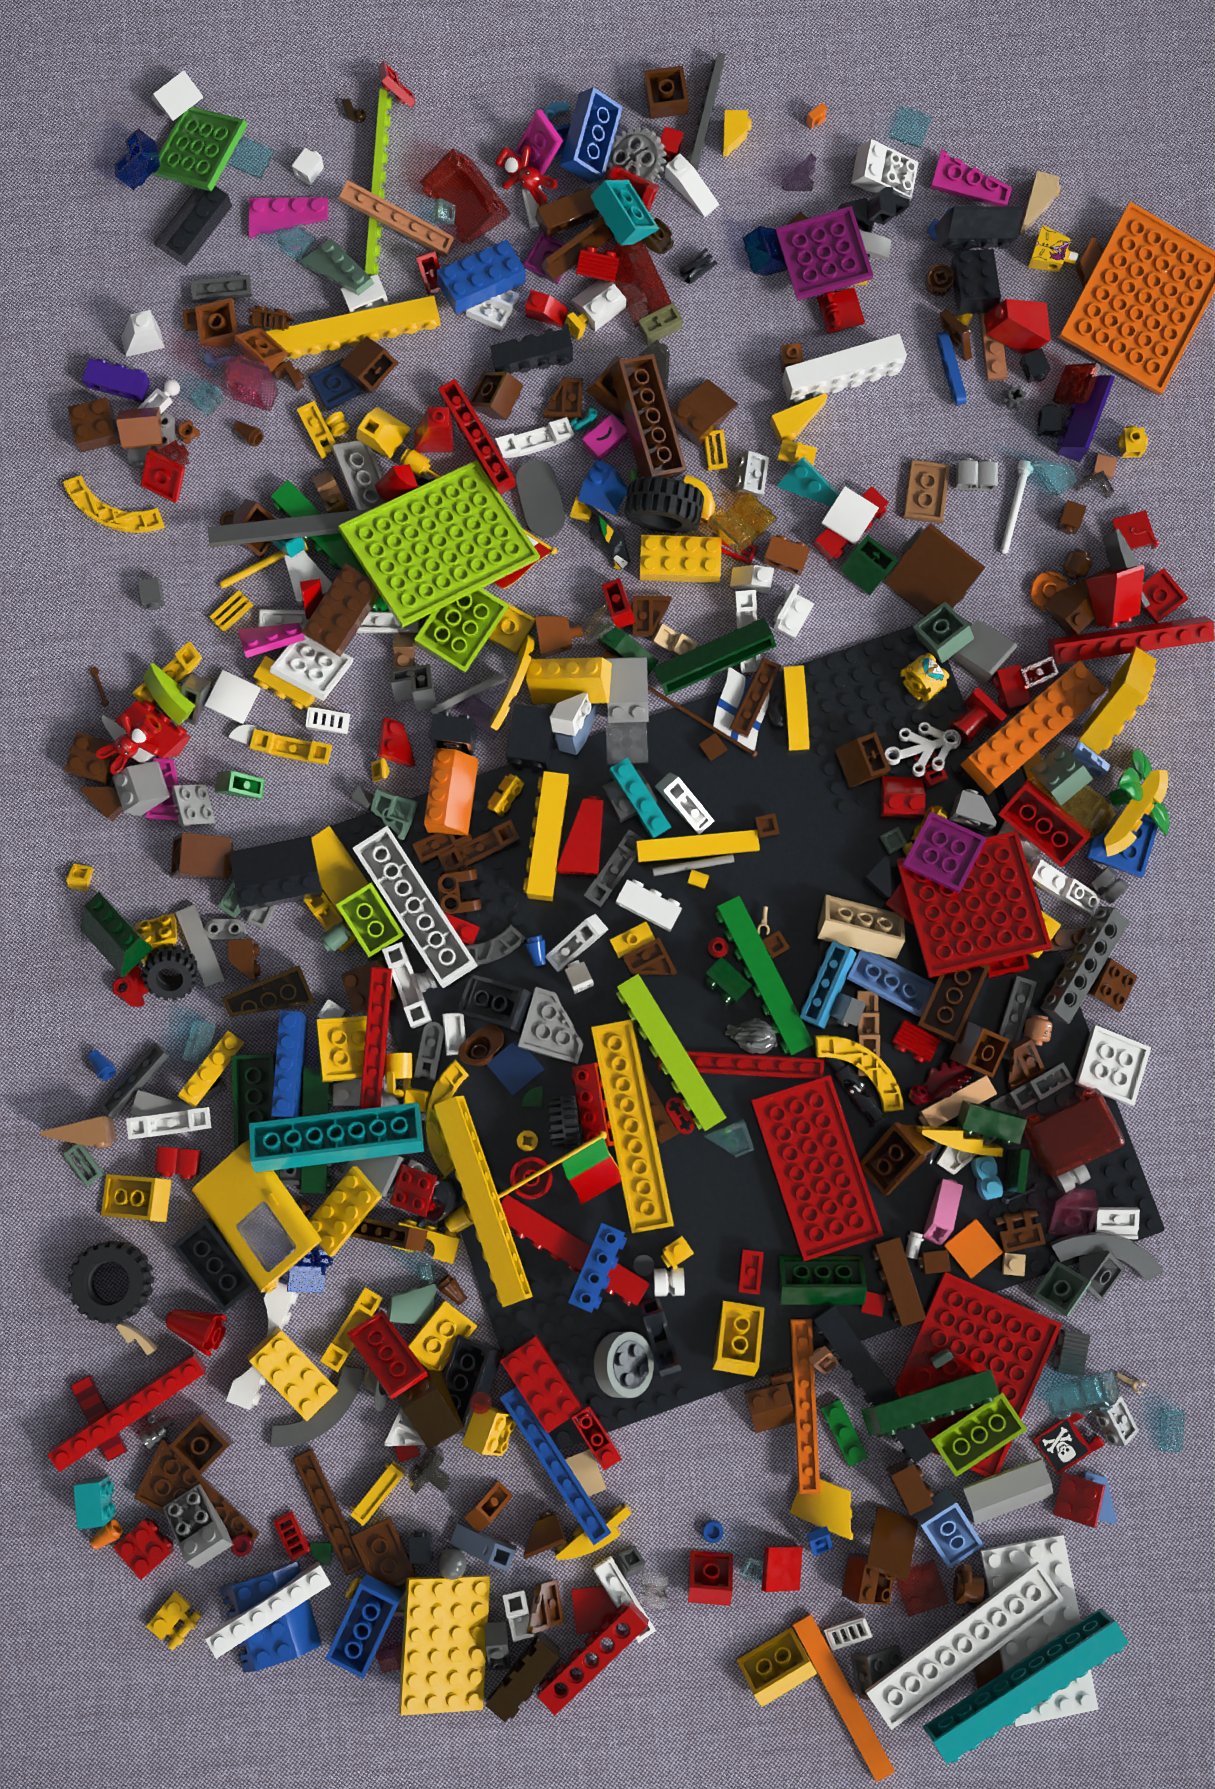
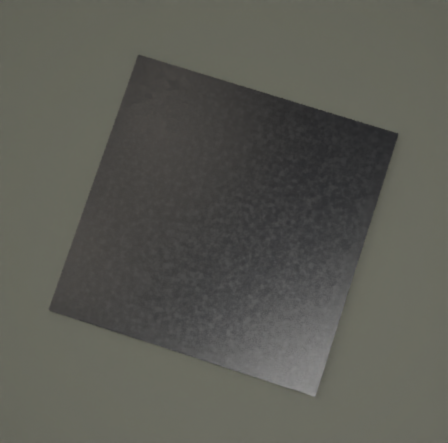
M913 626L799 664L804 665L809 749L789 751L786 723L783 727H777L772 724L769 718L768 711L775 697H780L784 700V677L782 670L778 672L769 691L768 707L760 725L755 750L758 752L756 757H752V754L674 707L649 716V722H631L590 736L577 755L559 751V747L552 749L548 770L542 769L538 771L531 769L529 766L515 767L509 764L476 776L468 834H471L472 838L475 839L493 830L492 828L512 820L520 839L477 862L463 867H475L478 878L471 881L458 882L460 898H480L481 909L449 915L480 927L473 945L485 943L495 938L512 925L525 938L542 935L543 940H545L546 956L585 919L594 914L609 929L570 962L572 963L577 960L580 963L584 962L594 983L593 987L574 994L565 972L568 966L557 972L546 957V964L534 966L525 945L527 943L526 940L510 954L491 963L478 965L445 988H442L434 976L437 987L434 989L428 988L426 992L422 993L432 1022L439 1023L443 1029L442 1014L457 1013L470 974L521 987L532 994L535 987L556 993L576 1033L583 1042L578 1064H572L530 1051L545 1070L513 1096L487 1064L484 1066H472L464 1063L459 1055L446 1056L445 1036L443 1037L436 1080L431 1081L426 1077H421V1079L415 1078L422 1033L426 1024L411 1028L398 988L392 976L399 999L390 1002L389 1022L400 1053H412L411 1087L432 1092L440 1075L455 1059L469 1076L459 1085L453 1097L464 1096L497 1194L512 1187L510 1182L511 1170L519 1160L526 1157H537L549 1165L576 1149L553 1150L551 1147L547 1100L548 1097L575 1096L576 1088L571 1077L572 1067L598 1063L591 1027L631 1019L627 1012L630 1009L628 1004L623 1005L616 993L619 992L617 986L635 975H631L623 957L618 958L610 939L644 922H647L655 939L660 938L677 974L639 976L685 1051L820 1058L825 1060L827 1057L816 1056V1035L838 1036L857 1042V1026L849 1023L848 1027L836 1023L837 1018L833 1016L829 1017L825 1029L802 1019L814 1044L791 1056L789 1053L785 1054L780 1046L782 1040L779 1034L776 1035L777 1047H772L771 1050L762 1054L745 1051L736 1041L730 1038V1035H725L728 1024L736 1026L752 1018H760L769 1025L773 1022L769 1015L766 1016L761 1007L763 1002L760 997L757 998L752 989L754 984L751 978L747 979L742 969L745 966L742 960L738 961L733 951L736 948L733 942L729 943L724 933L726 928L723 923L720 924L715 913L717 912V906L740 896L757 929V926L761 924L763 906L768 907L767 925L770 931L766 935V926H761L759 935L764 940L780 931L790 948L774 957L772 961L799 1015H801V1009L809 997L810 988L816 981L818 970L823 964L826 951L832 943L818 939V923L825 895L894 912L885 906L888 899H884L863 879L885 856H890L891 895L901 883L896 859L904 858L906 855L902 850L903 848L889 855L880 836L899 827L907 843L912 842L914 844L915 841L911 840L914 835L915 828L922 822L924 816L921 819L880 817L881 777L849 788L835 750L857 738L874 732L877 733L884 754L889 747H897L899 750L910 748L918 744L912 741H901L899 739V732L902 728H908L911 732L921 736L918 733L919 725L927 722L931 727L946 732L951 730L950 723L967 712L948 659L941 663L935 657L936 663L940 668L948 672L949 678L946 680V687L934 694L930 700L923 702L922 697L918 700L904 685L903 681L906 678L905 676L901 677V670L914 662L920 655L932 654L918 640ZM723 691L680 706L709 724L714 725L717 705ZM784 700V703L780 711L783 717L786 719V708ZM926 727L921 728L922 731L928 730ZM716 733L727 748V751L710 762L699 747V744ZM907 733L902 734L904 737L909 736ZM931 735L922 736L931 741L937 740V738ZM976 735L970 744H965L961 741L958 748L949 751L944 764V770L948 777L946 781L927 788L923 780L925 812L932 805L942 806V810L948 813L946 817L949 820L955 797L962 790H975L978 792V795L983 796L996 820V826L989 832H984L966 825L956 824L987 838L998 835L1005 820L998 815L1002 808L996 789L987 795L976 782L961 778L963 769L961 764L966 757L974 753L981 746ZM953 739L947 740L948 742H954ZM942 747L934 749V752L937 757ZM890 756V757H889L890 759H893V760L896 759L895 756ZM913 756L900 759V762L896 765L889 764L891 770L888 774L884 775L890 777L922 778V776H915L912 772L913 765L916 763ZM627 757L635 770L639 769L647 780L657 800L658 807L671 828L653 839L699 835L655 787L669 773L678 776L714 820L700 835L757 830L755 817L774 813L776 815L779 834L763 838L758 836L759 851L732 853L734 856V862L692 869L709 875L705 889L687 883L691 870L654 876L652 868L730 854L638 862L636 856L601 908L584 897V894L597 876L561 874L556 872L552 902L529 899L527 893H524L523 890L524 880L529 878V873L526 870L528 857L532 858V853L529 849L530 838L535 837L532 829L533 817L538 816L535 802L536 797L541 795L538 792L539 776L543 777L544 771L569 774L558 863L582 800L587 799L588 796H596L600 798L599 800H603L598 875L629 830L644 840H653L641 823L638 814L621 823L619 822L602 786L614 781L609 768ZM931 766V767L926 768V770H927V772H928V771L933 770V768H932V766ZM938 772L930 775V778L939 776ZM509 774L516 775L524 785L520 794L512 801L509 810L500 817L495 811L493 812L487 808L489 805L488 801L495 791L500 794L503 793L498 787L505 776ZM427 792L410 798L418 801V805L404 840L399 839L398 834L391 827L388 828L441 908L438 876L445 870L440 859L435 857L421 864L412 845L436 834L428 833L424 825L429 793ZM372 811L331 825L330 827L368 883L372 882L405 934L387 947L402 942L414 973H424L429 968L421 954L410 946L413 943L353 850V847L386 827L383 819ZM454 835L455 840L461 838V836ZM450 877L444 878L442 884L446 887L454 883ZM635 879L641 882L643 888L648 891L654 889L662 894V898L666 900L671 898L680 903L679 907L682 910L670 932L616 904V900L627 880L632 881ZM1036 892L1041 911L1044 912L1038 894ZM447 898L445 904L452 907L456 904V900L454 898ZM904 919L905 942L897 959L891 957L884 958L936 985L939 976L928 977L915 927ZM716 937H721L728 943L729 949L723 958L752 985L734 1005L731 1002L727 1004L719 996L721 992L715 988L713 990L704 982L706 979L704 977L705 973L720 959L711 956L708 951L709 942ZM716 944L714 946L715 950L721 951L722 945ZM849 947L857 953L855 956L856 959L860 949ZM382 950L368 957L369 963L375 960H386ZM1059 951L1042 953L1037 959L1027 954L1026 958L1029 969L1026 971L988 978L986 975L967 1021L998 1034L1015 976L1037 982L1026 1019L1031 1018L1032 1015L1048 1017V1021L1052 1023V1032L1049 1042H1043L1042 1046L1035 1045L1046 1071L1064 1062L1074 1081L1015 1113L1027 1120L1020 1144L1014 1142L1011 1145L1004 1144L999 1141V1138L990 1143L997 1144L1003 1148L1002 1157L992 1156L997 1164L996 1176L1000 1179L1003 1188L1001 1197L989 1200L980 1197L977 1191V1178L973 1174L971 1161L954 1175L935 1162L934 1164L923 1162L887 1196L881 1193L863 1171L884 1236L825 1255H863L868 1292L885 1295V1290H888L886 1283L881 1281L878 1270L881 1269L879 1262H875L872 1255L873 1244L897 1236L900 1237L904 1252H906L909 1239L907 1235H910V1231L923 1234L937 1186L942 1179H951L956 1181L957 1184L963 1185L954 1229L942 1245L927 1240L921 1241L917 1257H920V1252L946 1249L943 1245L974 1219L979 1221L1002 1250L998 1232L1005 1231L1006 1227L1005 1224L997 1226L995 1218L1008 1212L1010 1214L1017 1213L1025 1208L1028 1210L1036 1208L1038 1217L1031 1218L1032 1224L1041 1223L1046 1244L1008 1252L1026 1255L1024 1276L1002 1274V1253L971 1279L948 1252L951 1269L948 1273L992 1293L1045 1275L1056 1261L1065 1266L1078 1263L1081 1256L1061 1262L1050 1243L1072 1234L1079 1235L1095 1232L1096 1207H1137L1140 1210L1138 1239H1129L1134 1242L1164 1231L1163 1222L1116 1100L1075 1084L1090 1035L1081 1007L1078 1008L1070 1024L1054 1021L1041 1009L1046 996L1065 967ZM846 977L840 993L857 999V990L867 989ZM879 995L880 1059L890 1069L900 1088L904 1110L883 1112L880 1097L873 1082L868 1076H859L866 1089L869 1090L877 1101L878 1108L883 1115L888 1117L881 1124L873 1128L869 1118L865 1113L862 1114L852 1097L834 1075L835 1071L831 1065L824 1061V1077L831 1075L859 1162L863 1160L894 1123L899 1122L900 1124L922 1126L918 1119L920 1116L919 1111L942 1098H937L933 1103L917 1105L908 1096L910 1088L914 1085H923L932 1067L940 1070L941 1063L946 1062L950 1067L951 1061L954 1060L949 1058L956 1045L939 1038L941 1042L931 1061H924L923 1063L912 1058L913 1054L907 1051L902 1053L894 1048L895 1044L891 1043L902 1020H907L917 1026L921 1017ZM463 1015L466 1039L480 1028L492 1025ZM634 1022L643 1071L664 1108L670 1098L676 1097L684 1100L683 1094L681 1092L677 1094L671 1084L674 1081L670 1074L666 1076L664 1071L658 1070V1057L655 1058L649 1048L652 1044L649 1039L644 1040L638 1030L641 1027L639 1022ZM524 1023L520 1033L500 1028L504 1034V1041L499 1050L493 1054L492 1059L515 1039H520ZM1024 1023L1023 1030H1022V1033H1021V1036H1020V1040H1019V1041H1021L1022 1039L1025 1038V1037H1024L1025 1023ZM1002 1058L994 1077L988 1076L997 1094L981 1102L980 1105L988 1106L987 1104L1011 1091L1007 1086L1009 1060ZM845 1061L847 1064L851 1065V1067L858 1075V1067L848 1061ZM424 1062L423 1069L430 1070L431 1064ZM974 1070V1076L971 1079H967V1083L960 1082V1084L964 1087L986 1075ZM699 1073L725 1114L726 1119L706 1131L703 1128L699 1130L695 1124L694 1130L691 1133L682 1134L679 1132L678 1135L662 1144L657 1140L673 1226L632 1233L622 1181L580 1205L578 1194L566 1177L562 1162L551 1168L553 1174L552 1185L542 1197L525 1199L520 1197L514 1190L508 1193L591 1246L601 1222L625 1232L626 1243L623 1250L618 1249L616 1257L619 1258V1264L635 1274L637 1273L634 1270L633 1263L639 1255L650 1256L654 1261V1269L665 1268L667 1271H670L673 1267H667L661 1258V1255L664 1254L661 1249L680 1236H683L694 1253L677 1265V1268L684 1269V1296H672L671 1293H668L667 1296H656L660 1299L681 1371L661 1377L639 1303L637 1306L635 1304L629 1306L620 1300L622 1296L616 1292L611 1295L603 1289L599 1294L602 1297L598 1310L594 1308L592 1313L568 1303L581 1270L577 1273L567 1267L568 1262L563 1259L560 1261L555 1260L549 1256V1250L544 1247L542 1250L536 1248L531 1244L533 1240L526 1236L524 1239L513 1233L515 1229L510 1226L509 1229L533 1297L502 1307L496 1296L497 1289L495 1283L490 1279L488 1263L483 1258L481 1242L476 1238L475 1225L472 1224L460 1232L499 1347L504 1351L502 1356L504 1357L537 1335L583 1405V1409L590 1406L608 1433L792 1366L790 1319H812L813 1352L820 1347L826 1346L828 1348L826 1345L827 1338L824 1334L820 1336L813 1325L815 1324L814 1318L832 1305H781L779 1256L802 1255L751 1100L816 1079ZM849 1080L850 1085L853 1086L855 1082ZM543 1086L542 1107H521L522 1100L528 1091L535 1087ZM671 1101L669 1110H674L677 1115H680L681 1113L678 1110L680 1103ZM577 1104V1113H578V1116H579V1113H580V1112H579V1106H578V1104ZM690 1110V1115L692 1116V1118H695L696 1116L694 1112ZM683 1116L679 1117L682 1122L680 1128H685L688 1131L691 1122L689 1120L685 1121ZM958 1116L940 1126L957 1127L958 1125L955 1123ZM578 1118L579 1134H580V1145H579V1146H581V1145H583V1142H582L583 1129H582V1125L580 1124L579 1118ZM528 1130L534 1132L538 1137L537 1147L532 1151L520 1149L517 1144L519 1134ZM942 1144L935 1161L937 1160L945 1145ZM607 1146L610 1155L618 1166L615 1146ZM1008 1150H1029L1026 1189L1033 1187L1035 1183H1040L1042 1189L1040 1191H1032L1004 1205L1001 1201L1003 1197H1010L1019 1193L1004 1191ZM977 1154V1155H975L973 1158L980 1157V1156H984V1155H979V1154ZM1076 1155L1087 1168L1090 1179L1080 1185L1075 1183V1188L1064 1194L1054 1182L1050 1170L1058 1165L1065 1166V1161ZM453 1170L447 1177L453 1180L460 1188V1200L454 1209L456 1210L467 1204V1202L463 1199L462 1186L455 1176V1170ZM533 1178L528 1183L532 1184L533 1181H537V1178ZM503 1196V1197H501V1198L499 1199V1200H500V1203H502V1201H503V1199L505 1198V1196ZM1023 1220L1012 1222L1014 1228L1024 1226ZM742 1249L764 1252L760 1295L738 1292ZM906 1257L924 1313L926 1314L943 1272L924 1274L918 1268L917 1259ZM653 1270L648 1276H640L650 1282L640 1302L655 1298ZM887 1298L885 1299L882 1317L860 1312L862 1305H836L861 1341L901 1327L899 1323L894 1322L891 1313L894 1307L892 1302H888ZM723 1301L764 1308L760 1362L755 1376L713 1369L715 1344ZM614 1332H634L641 1335L649 1344L653 1355L654 1369L650 1384L641 1395L634 1398L611 1397L600 1388L594 1372V1357L598 1345L608 1334ZM510 1377L513 1388H515L516 1385ZM571 1418L549 1432L559 1450L585 1441Z

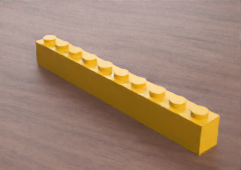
M433 295L289 326V329H285V331L275 329L266 331V333L288 352L285 359H298L306 354L316 355L321 353V351H335L343 346H357L366 336L376 342L385 337L395 338L399 334H414L422 329L432 330L437 326H441L435 296ZM244 355L248 367H258Z
M455 1096L435 1104V1117L440 1122L442 1138L447 1142L449 1148L448 1155L454 1163L456 1169L455 1176L462 1186V1196L468 1204L469 1217L474 1222L476 1238L481 1242L483 1258L488 1263L490 1279L495 1283L498 1301L502 1304V1307L533 1297L464 1096Z

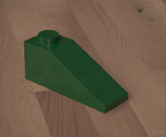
M610 622L598 637V645L619 658L647 657V678L653 671V667L659 662L628 634Z

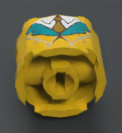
M930 653L920 655L914 662L901 670V677L905 676L906 679L903 683L908 691L918 700L922 697L923 702L930 700L934 694L945 688L946 680L949 678L948 672L940 668L936 663L935 657Z

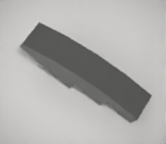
M1119 529L1102 537L1111 571L1133 567L1139 563ZM1143 591L1140 610L1150 605Z
M1063 1062L987 1105L991 1108L1015 1114L1074 1080Z

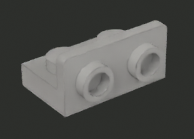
M752 451L739 455L736 461L737 472L733 481L734 493L746 492L758 497L764 495L769 457Z
M1115 1395L1103 1408L1094 1407L1092 1409L1096 1421L1110 1445L1126 1446L1139 1432L1121 1395Z

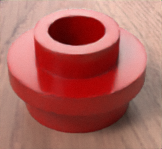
M721 937L713 938L708 944V951L715 958L725 956L729 949L727 941ZM721 944L722 950L716 951L714 946Z

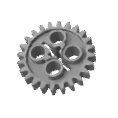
M637 126L636 131L630 127L629 133L622 130L623 136L619 137L616 135L617 141L616 143L613 142L606 169L609 170L618 165L630 172L636 171V175L655 184L654 178H661L658 172L664 171L661 164L667 163L662 158L667 155L662 150L665 145L653 131L649 132L646 127L643 131L639 126ZM640 143V146L634 149L635 145ZM625 156V160L619 163L620 159ZM651 157L650 162L645 164L647 158Z

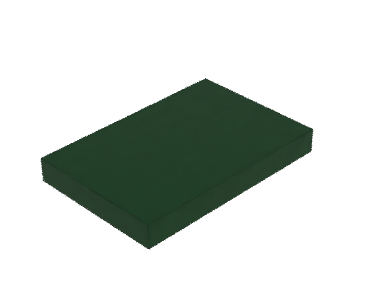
M1008 1150L1004 1191L1025 1192L1029 1150Z

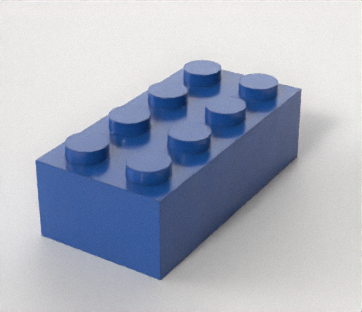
M594 87L580 92L559 165L589 184L603 179L623 107Z
M507 239L437 270V284L455 314L525 284L526 269Z
M365 1574L325 1660L364 1679L404 1592Z

